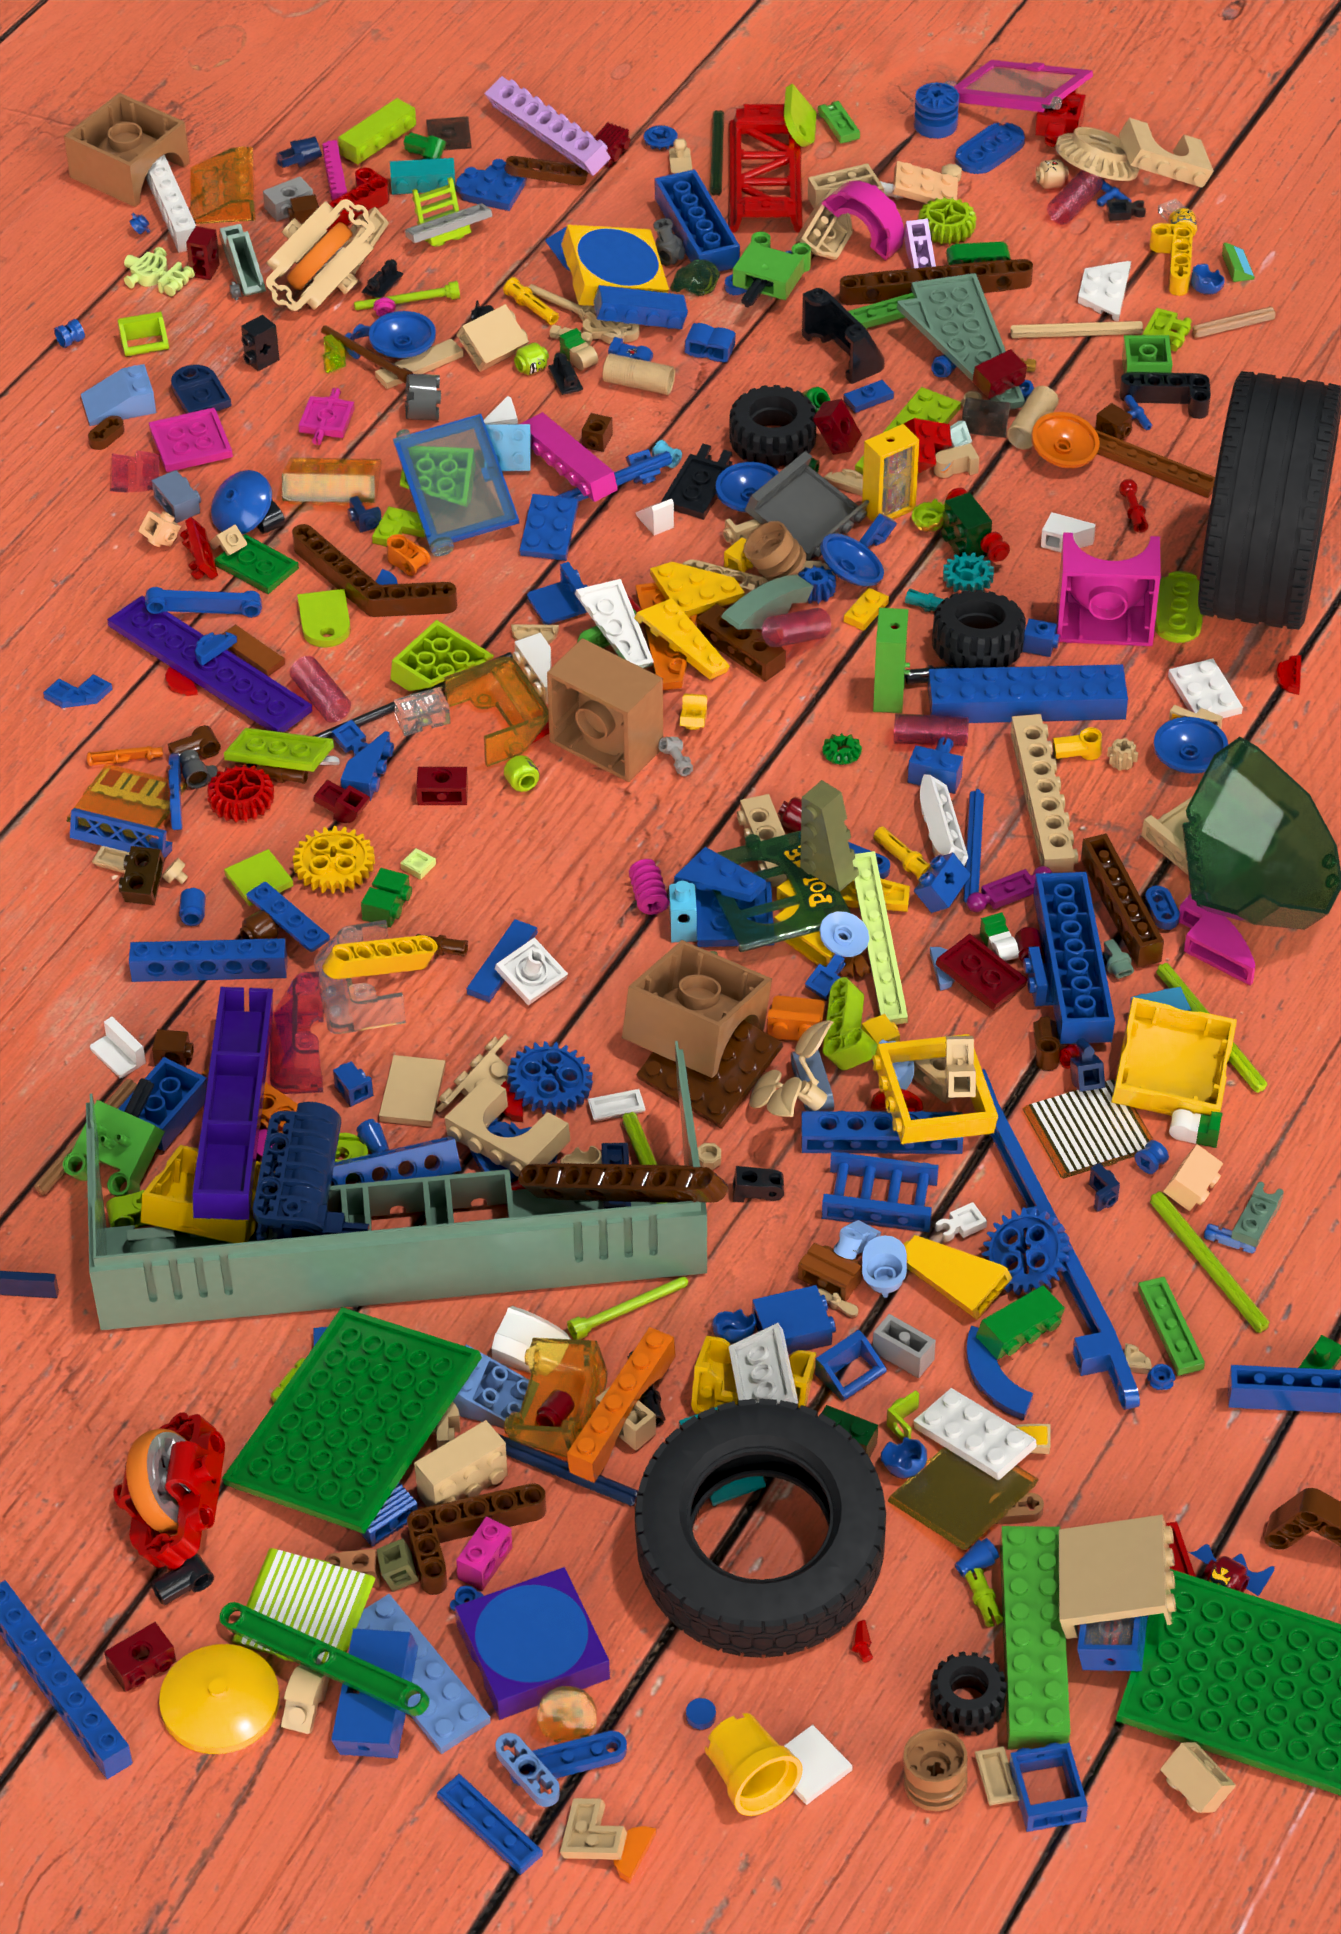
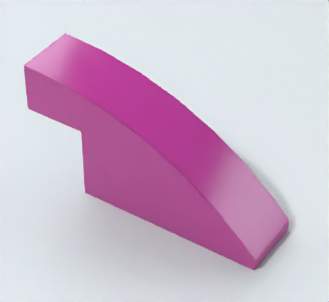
M1190 893L1181 903L1179 910V923L1191 928L1186 934L1184 952L1251 986L1256 965L1244 938L1231 921L1219 910L1200 897Z

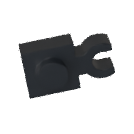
M1129 199L1107 200L1106 208L1109 220H1131V215L1145 217L1146 208H1144L1143 200H1137L1133 203H1129Z

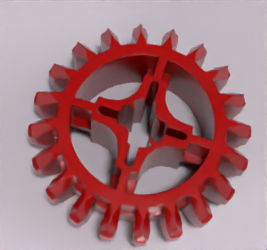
M235 764L234 768L231 769L225 767L224 772L217 771L216 777H211V782L207 788V799L212 812H216L218 818L224 817L226 822L234 819L236 823L239 820H244L247 823L249 818L256 820L258 815L264 816L265 811L270 810L274 799V785L268 774L264 773L263 769L257 770L255 765L250 768L246 764L243 767H237Z

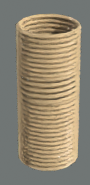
M610 353L604 363L603 380L609 383L668 395L674 384L675 368L669 365Z
M1037 386L1032 390L1007 431L1008 440L1012 445L1020 449H1029L1033 446L1031 434L1035 423L1042 416L1054 412L1058 405V396L1052 389L1046 386Z

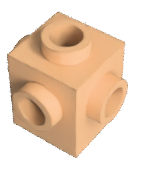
M148 511L138 531L148 538V542L157 547H160L161 544L171 547L177 538L181 526L174 522L175 518L166 512L162 511L161 514Z

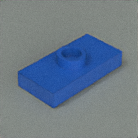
M883 380L843 395V400L854 413L894 398V392Z

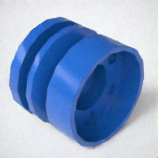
M934 82L925 84L916 91L914 127L922 136L935 139L945 138L957 130L959 93L953 86Z

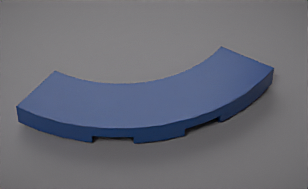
M173 753L169 755L168 761L170 765L168 771L169 789L171 792L170 812L172 829L178 830L183 829L181 766L179 753Z
M971 1325L967 1339L966 1357L974 1383L980 1392H984L993 1401L996 1407L1016 1418L1024 1420L1032 1402L1033 1393L1019 1387L1003 1373L997 1359L976 1337L979 1328Z

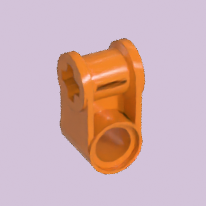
M395 534L387 539L388 562L403 570L407 575L414 576L421 566H426L431 562L427 550L410 541L405 536Z

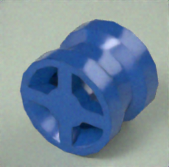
M1150 1140L1145 1145V1149H1140L1135 1154L1137 1165L1148 1174L1155 1173L1159 1169V1165H1163L1169 1160L1168 1151L1156 1140Z

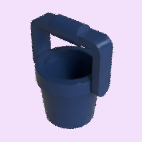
M313 136L291 141V148L278 152L276 154V161L283 168L296 163L299 168H302L306 164L322 157V153L316 137Z

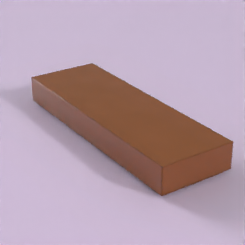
M236 624L225 631L237 636V643L228 649L265 675L269 676L285 665V658Z

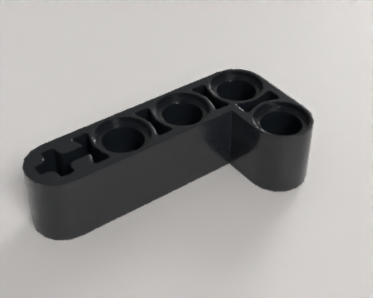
M1127 372L1121 377L1119 397L1124 401L1125 396L1132 395L1137 403L1188 404L1189 415L1196 419H1203L1209 413L1211 397L1209 377L1200 373Z

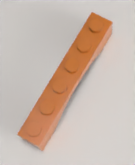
M651 1327L647 1329L567 1452L569 1473L595 1483L608 1463L618 1435L633 1407L643 1393L655 1381L664 1376L675 1359V1341L673 1336Z

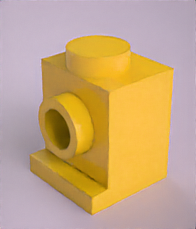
M741 537L724 551L725 568L746 572L749 568L753 567L744 554L745 538Z

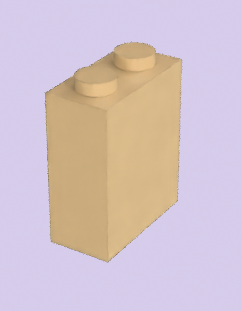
M506 304L463 325L456 334L479 372L515 355L519 348L529 343L526 332L520 328L515 314L509 310Z

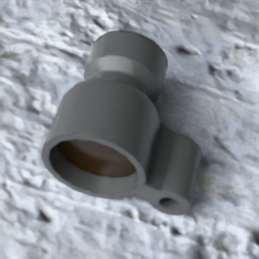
M190 749L181 753L182 774L190 788H201L208 782H211V777H216L217 767L214 765L206 766L200 760L195 750Z

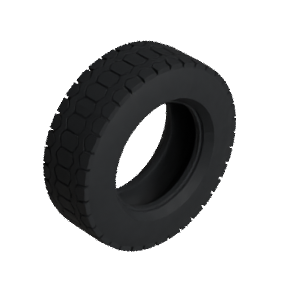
M756 1399L738 1400V1405H735L733 1401L718 1405L717 1410L712 1407L699 1413L698 1418L693 1416L681 1424L680 1429L677 1427L665 1439V1443L662 1442L655 1451L643 1473L637 1493L634 1518L638 1561L643 1579L653 1599L665 1616H668L673 1624L681 1631L684 1629V1633L696 1641L700 1642L702 1640L704 1645L718 1651L722 1648V1651L738 1656L744 1653V1657L762 1658V1654H765V1657L783 1656V1652L789 1655L804 1651L805 1647L809 1649L824 1642V1638L828 1640L841 1631L842 1626L845 1627L860 1612L869 1599L878 1580L884 1559L886 1507L883 1489L877 1471L862 1446L855 1438L852 1439V1435L839 1424L836 1426L835 1421L822 1413L818 1416V1411L803 1405L798 1408V1404L783 1400L780 1401V1404H777L776 1399H759V1403H756ZM754 1476L783 1479L802 1488L817 1502L825 1515L829 1530L822 1547L807 1564L788 1575L760 1580L739 1577L726 1572L707 1558L700 1549L692 1531L695 1518L702 1505L715 1491L735 1480Z

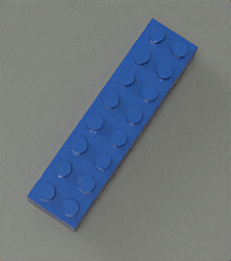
M1123 664L929 669L928 697L931 724L1011 722L1012 716L1041 714L1042 721L1126 719L1128 695Z
M1087 872L1037 873L1033 897L1060 1044H1074L1080 1038L1085 1039L1088 1043L1112 1042L1115 1017Z

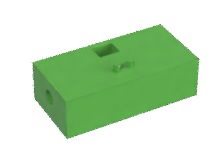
M879 608L873 712L902 713L905 674H910V670H905L910 668V663H906L909 609Z

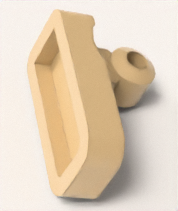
M684 138L675 139L673 142L674 148L669 149L671 174L692 170L690 148L686 147Z

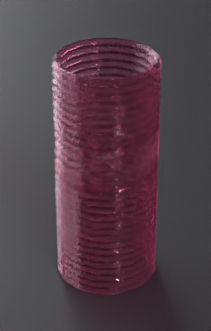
M1081 169L1049 202L1047 211L1051 219L1058 224L1065 225L1069 223L1102 188V178Z
M822 608L771 616L762 625L763 639L771 647L821 639L826 637L831 630L830 616Z
M309 655L303 656L293 663L290 669V677L324 719L332 723L346 717L351 708V701L319 662Z
M896 713L894 744H926V746H936L939 738L945 737L943 743L945 745L948 737L953 741V747H967L969 717H951V715L946 717L945 715L943 717L940 715L939 717V715Z

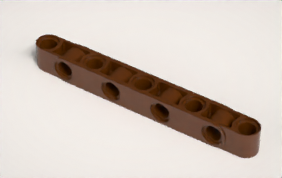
M1027 259L997 260L847 275L840 279L839 300L845 305L875 304L912 293V282L974 273L977 275L983 293L1025 289L1032 284L1033 263Z
M529 1164L521 1170L518 1177L519 1183L535 1197L556 1200L659 1203L698 1201L714 1203L722 1200L728 1191L727 1183L712 1169L685 1165Z

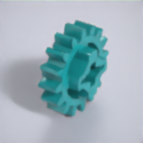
M963 552L962 557H959L955 554L953 560L947 559V564L943 566V581L946 582L947 588L953 586V592L958 590L962 592L982 590L983 592L984 588L989 589L990 583L994 581V566H990V560L984 561L983 555L975 557V553H972L971 556H967Z

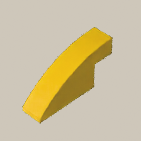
M790 877L777 887V905L784 910L774 917V934L816 965L820 963L827 967L834 953L825 947L820 938L819 931L821 923L826 916L819 904L814 908L809 907L808 897L811 894L800 883Z

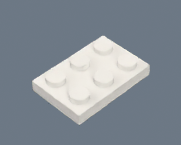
M1213 658L1169 669L1168 677L1189 711L1197 713L1200 708L1223 716V718L1242 714V704Z

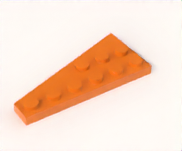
M656 583L635 585L638 605L643 610L666 601ZM699 614L689 617L695 626ZM643 624L648 648L654 661L652 665L654 674L663 678V690L682 688L688 664L686 661L687 657L683 653L673 651L669 647L670 643L660 635L656 637L650 632L651 628Z

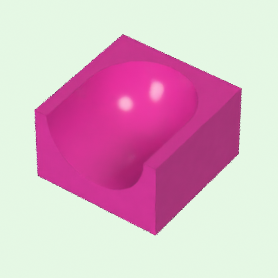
M1063 532L1057 596V634H1060L1059 642L1153 646L1161 577L1160 536H1150L1146 549L1133 558L1121 561H1107L1088 555L1077 546L1073 533Z

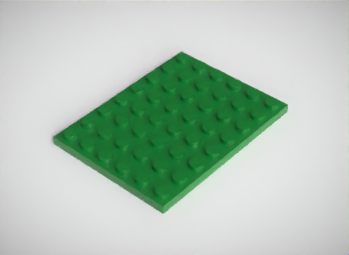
M341 1307L224 1474L222 1480L226 1486L364 1534L482 1356L479 1350Z
M1170 1569V1571H1173L1175 1578V1589H1171V1594H1174L1176 1602V1612H1171L1172 1625H1167L1164 1613L1149 1615L1142 1671H1131L1115 1721L1181 1743L1196 1742L1205 1751L1341 1796V1624Z

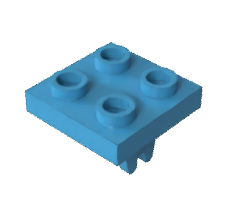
M485 424L501 470L531 471L530 424Z

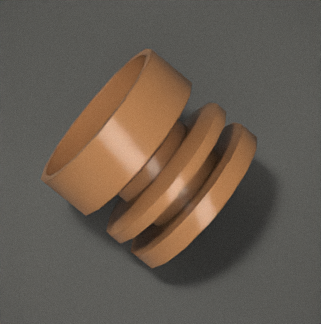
M770 521L762 524L748 536L744 544L745 556L757 568L763 578H766L768 581L788 575H797L806 562L804 548L793 538L787 527L779 521Z
M937 1728L919 1731L909 1739L904 1747L903 1755L904 1788L908 1798L916 1806L928 1811L947 1810L961 1802L967 1792L968 1782L967 1750L963 1741L956 1734Z

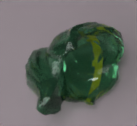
M694 260L676 272L670 289L673 292H680L685 289L696 296L710 294L716 287V283L720 278V272L717 266L710 261Z

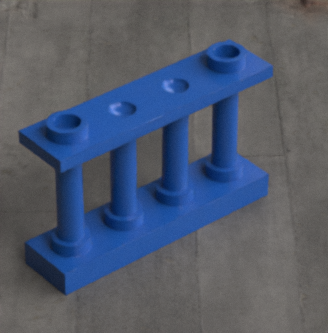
M831 1151L830 1172L837 1173L833 1195H823L822 1219L852 1223L859 1220L867 1225L930 1232L932 1207H925L928 1185L937 1186L939 1165ZM847 1175L864 1177L860 1198L844 1196ZM874 1178L890 1180L887 1202L871 1200ZM901 1181L917 1183L914 1205L898 1203Z

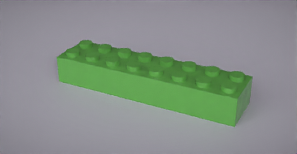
M1002 1526L1000 1563L1008 1749H1036L1051 1743H1069L1070 1739L1066 1637L1059 1620L1060 1527Z

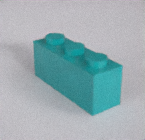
M454 158L390 161L392 195L410 194L414 189H417L418 193H426L448 185L447 178L449 177L453 178L456 191Z

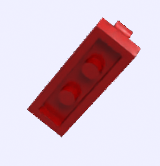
M191 516L185 520L187 529L180 533V536L184 539L182 544L190 550L196 559L188 565L193 570L190 574L196 580L201 579L204 574L212 580L218 576L210 544L208 543L206 530Z

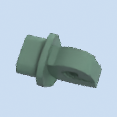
M1113 939L1105 941L1104 956L1108 962L1107 971L1113 973L1117 979L1131 975L1134 972V968L1131 965L1132 959L1129 954L1122 952Z

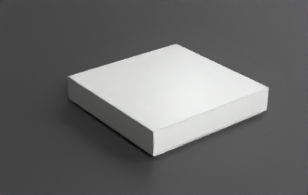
M811 1725L784 1745L802 1764V1776L793 1792L806 1805L852 1771V1764L814 1725Z

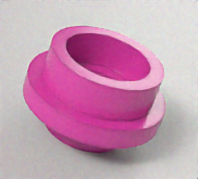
M382 297L374 302V310L380 317L392 313L396 309L395 302L387 297Z

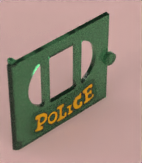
M801 830L760 841L758 835L750 834L745 838L744 846L718 852L721 856L738 865L749 861H767L778 865L754 872V874L763 879L785 874L796 894L792 897L740 910L734 898L723 896L720 891L712 889L739 944L738 950L740 952L818 932L823 919L827 915L837 911L850 913L839 891L800 868ZM799 905L797 911L791 917L778 923L763 924L747 919L767 912Z

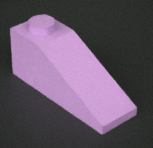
M928 219L906 221L904 241L911 269L936 266Z

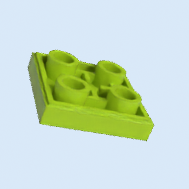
M269 849L224 869L225 876L248 906L253 905V903L247 899L246 894L263 882H267L279 893L294 886L292 878Z

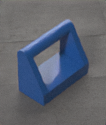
M859 1330L815 1358V1375L841 1401H845L887 1372L885 1365L870 1342ZM861 1356L872 1369L843 1388L834 1373Z

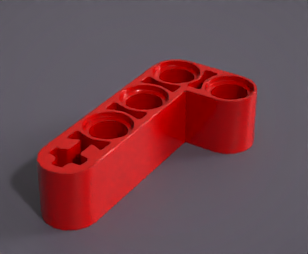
M359 168L355 172L356 188L329 202V204L335 208L340 201L347 199L354 205L364 206L367 211L374 207L379 209L389 202L388 180L371 168ZM345 209L339 213L340 216L327 229V233L338 223H344L347 226L351 225L348 218L349 213ZM353 210V213L355 215L353 219L356 220L359 215L363 214V212H356Z

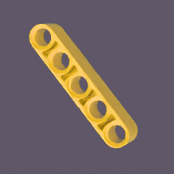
M425 935L338 944L332 948L322 969L327 976L333 979L422 970L427 967L438 946L432 938Z

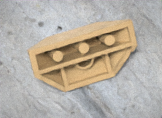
M831 188L812 211L795 240L798 243L808 244L811 247L812 254L836 260L852 235L853 230L849 213L842 214L837 218L822 204L835 191Z

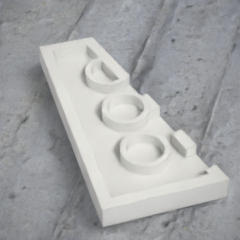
M621 579L576 590V597L619 657L641 668L653 665L654 661L639 623L634 619L635 613Z

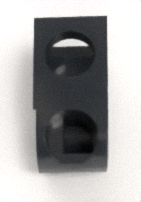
M736 1166L733 1178V1202H744L745 1198H763L767 1201H777L783 1198L784 1175L782 1172L774 1169Z

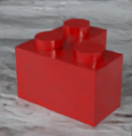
M917 418L903 423L919 439L918 473L935 466V454L952 446L950 424Z

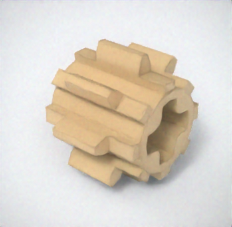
M1127 738L1116 739L1112 747H1108L1107 757H1110L1109 764L1119 771L1124 769L1127 771L1132 768L1133 762L1138 761L1136 744L1133 741L1130 742Z

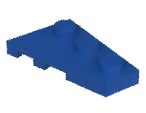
M704 847L674 876L675 884L678 881H687L688 883L695 884L696 889L703 891L707 888L717 890L723 896L752 902L766 888L765 879L707 847Z

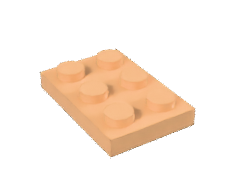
M896 162L893 182L894 195L926 204L928 201H935V198L943 199L945 197L946 199H951L953 197L954 200H957L958 178L949 174L935 172L931 169L917 167L910 163Z

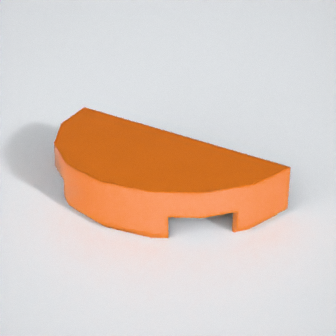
M640 1826L627 1830L621 1860L613 1859L618 1875L629 1884L656 1835V1828Z

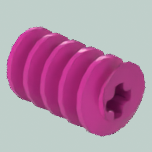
M642 859L632 864L629 869V878L631 879L638 909L650 915L666 910L669 906V899L667 898L665 884L663 883L659 867L656 866L652 859Z

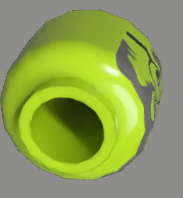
M515 756L504 767V776L510 786L516 791H529L539 781V770L527 756Z

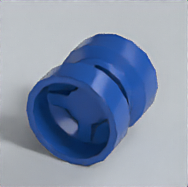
M77 319L69 321L65 326L60 325L54 328L56 339L63 348L70 346L74 341L79 342L85 339L84 330Z

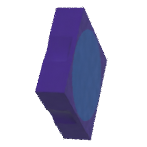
M565 1567L455 1606L457 1628L471 1659L481 1671L484 1687L499 1720L539 1706L553 1697L571 1694L610 1679L609 1658Z

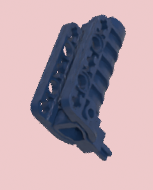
M302 1102L298 1104L297 1112L278 1111L270 1117L253 1205L254 1219L258 1222L256 1231L257 1241L267 1239L268 1229H273V1238L271 1240L369 1231L370 1224L345 1222V1213L328 1212L327 1209L341 1128V1117L330 1106L318 1102ZM281 1121H286L283 1126V1133H280L278 1125Z

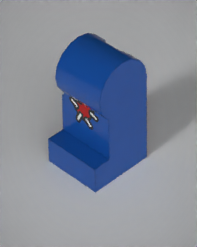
M614 337L608 349V355L611 353L649 362L653 359L651 349L646 346L636 347L623 344L622 338Z

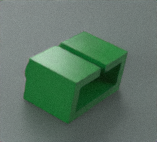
M380 868L372 882V887H369L361 902L362 920L391 928L395 919H399L405 901H409L411 897L412 887L409 883V875Z

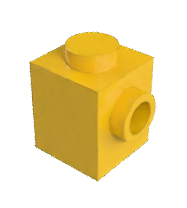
M885 1014L870 1018L862 1023L861 1029L877 1044L881 1040L900 1042V1034L896 1024L890 1022Z

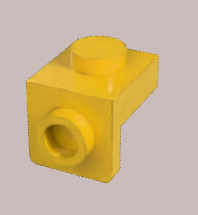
M684 694L680 726H685L690 730L704 727L707 718V695Z

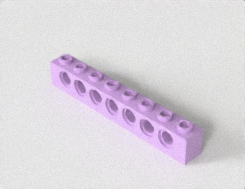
M501 76L484 93L494 108L592 176L611 159L606 151L608 147L600 139L596 141L591 133L588 131L583 132L575 122L571 124L566 116L562 113L558 115L553 107L550 105L545 106L537 96L533 98L527 89H520L518 84L512 79L508 81Z

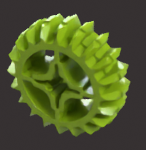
M945 197L943 199L935 198V201H928L927 204L923 205L918 214V220L928 219L932 242H940L941 245L943 243L950 245L951 243L959 244L960 241L965 242L967 238L972 236L976 228V216L973 207H970L967 202L962 203L961 199L954 200L953 197L951 199H946Z

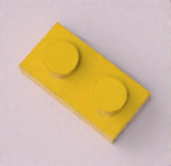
M868 588L844 614V622L864 631L878 616L879 608H885L888 605L889 596Z

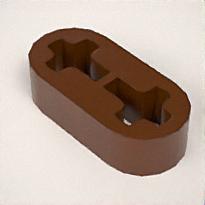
M109 416L94 427L88 434L90 447L95 450L105 449L123 435L125 431L123 419L119 416Z

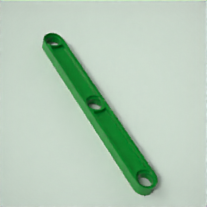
M228 1603L219 1614L220 1622L230 1632L411 1716L421 1715L429 1706L430 1698L420 1686L240 1603ZM240 1611L239 1619L234 1623H229L230 1615ZM323 1652H329L328 1660L323 1664H317L318 1656ZM414 1694H420L421 1699L419 1703L413 1707H408L409 1698Z

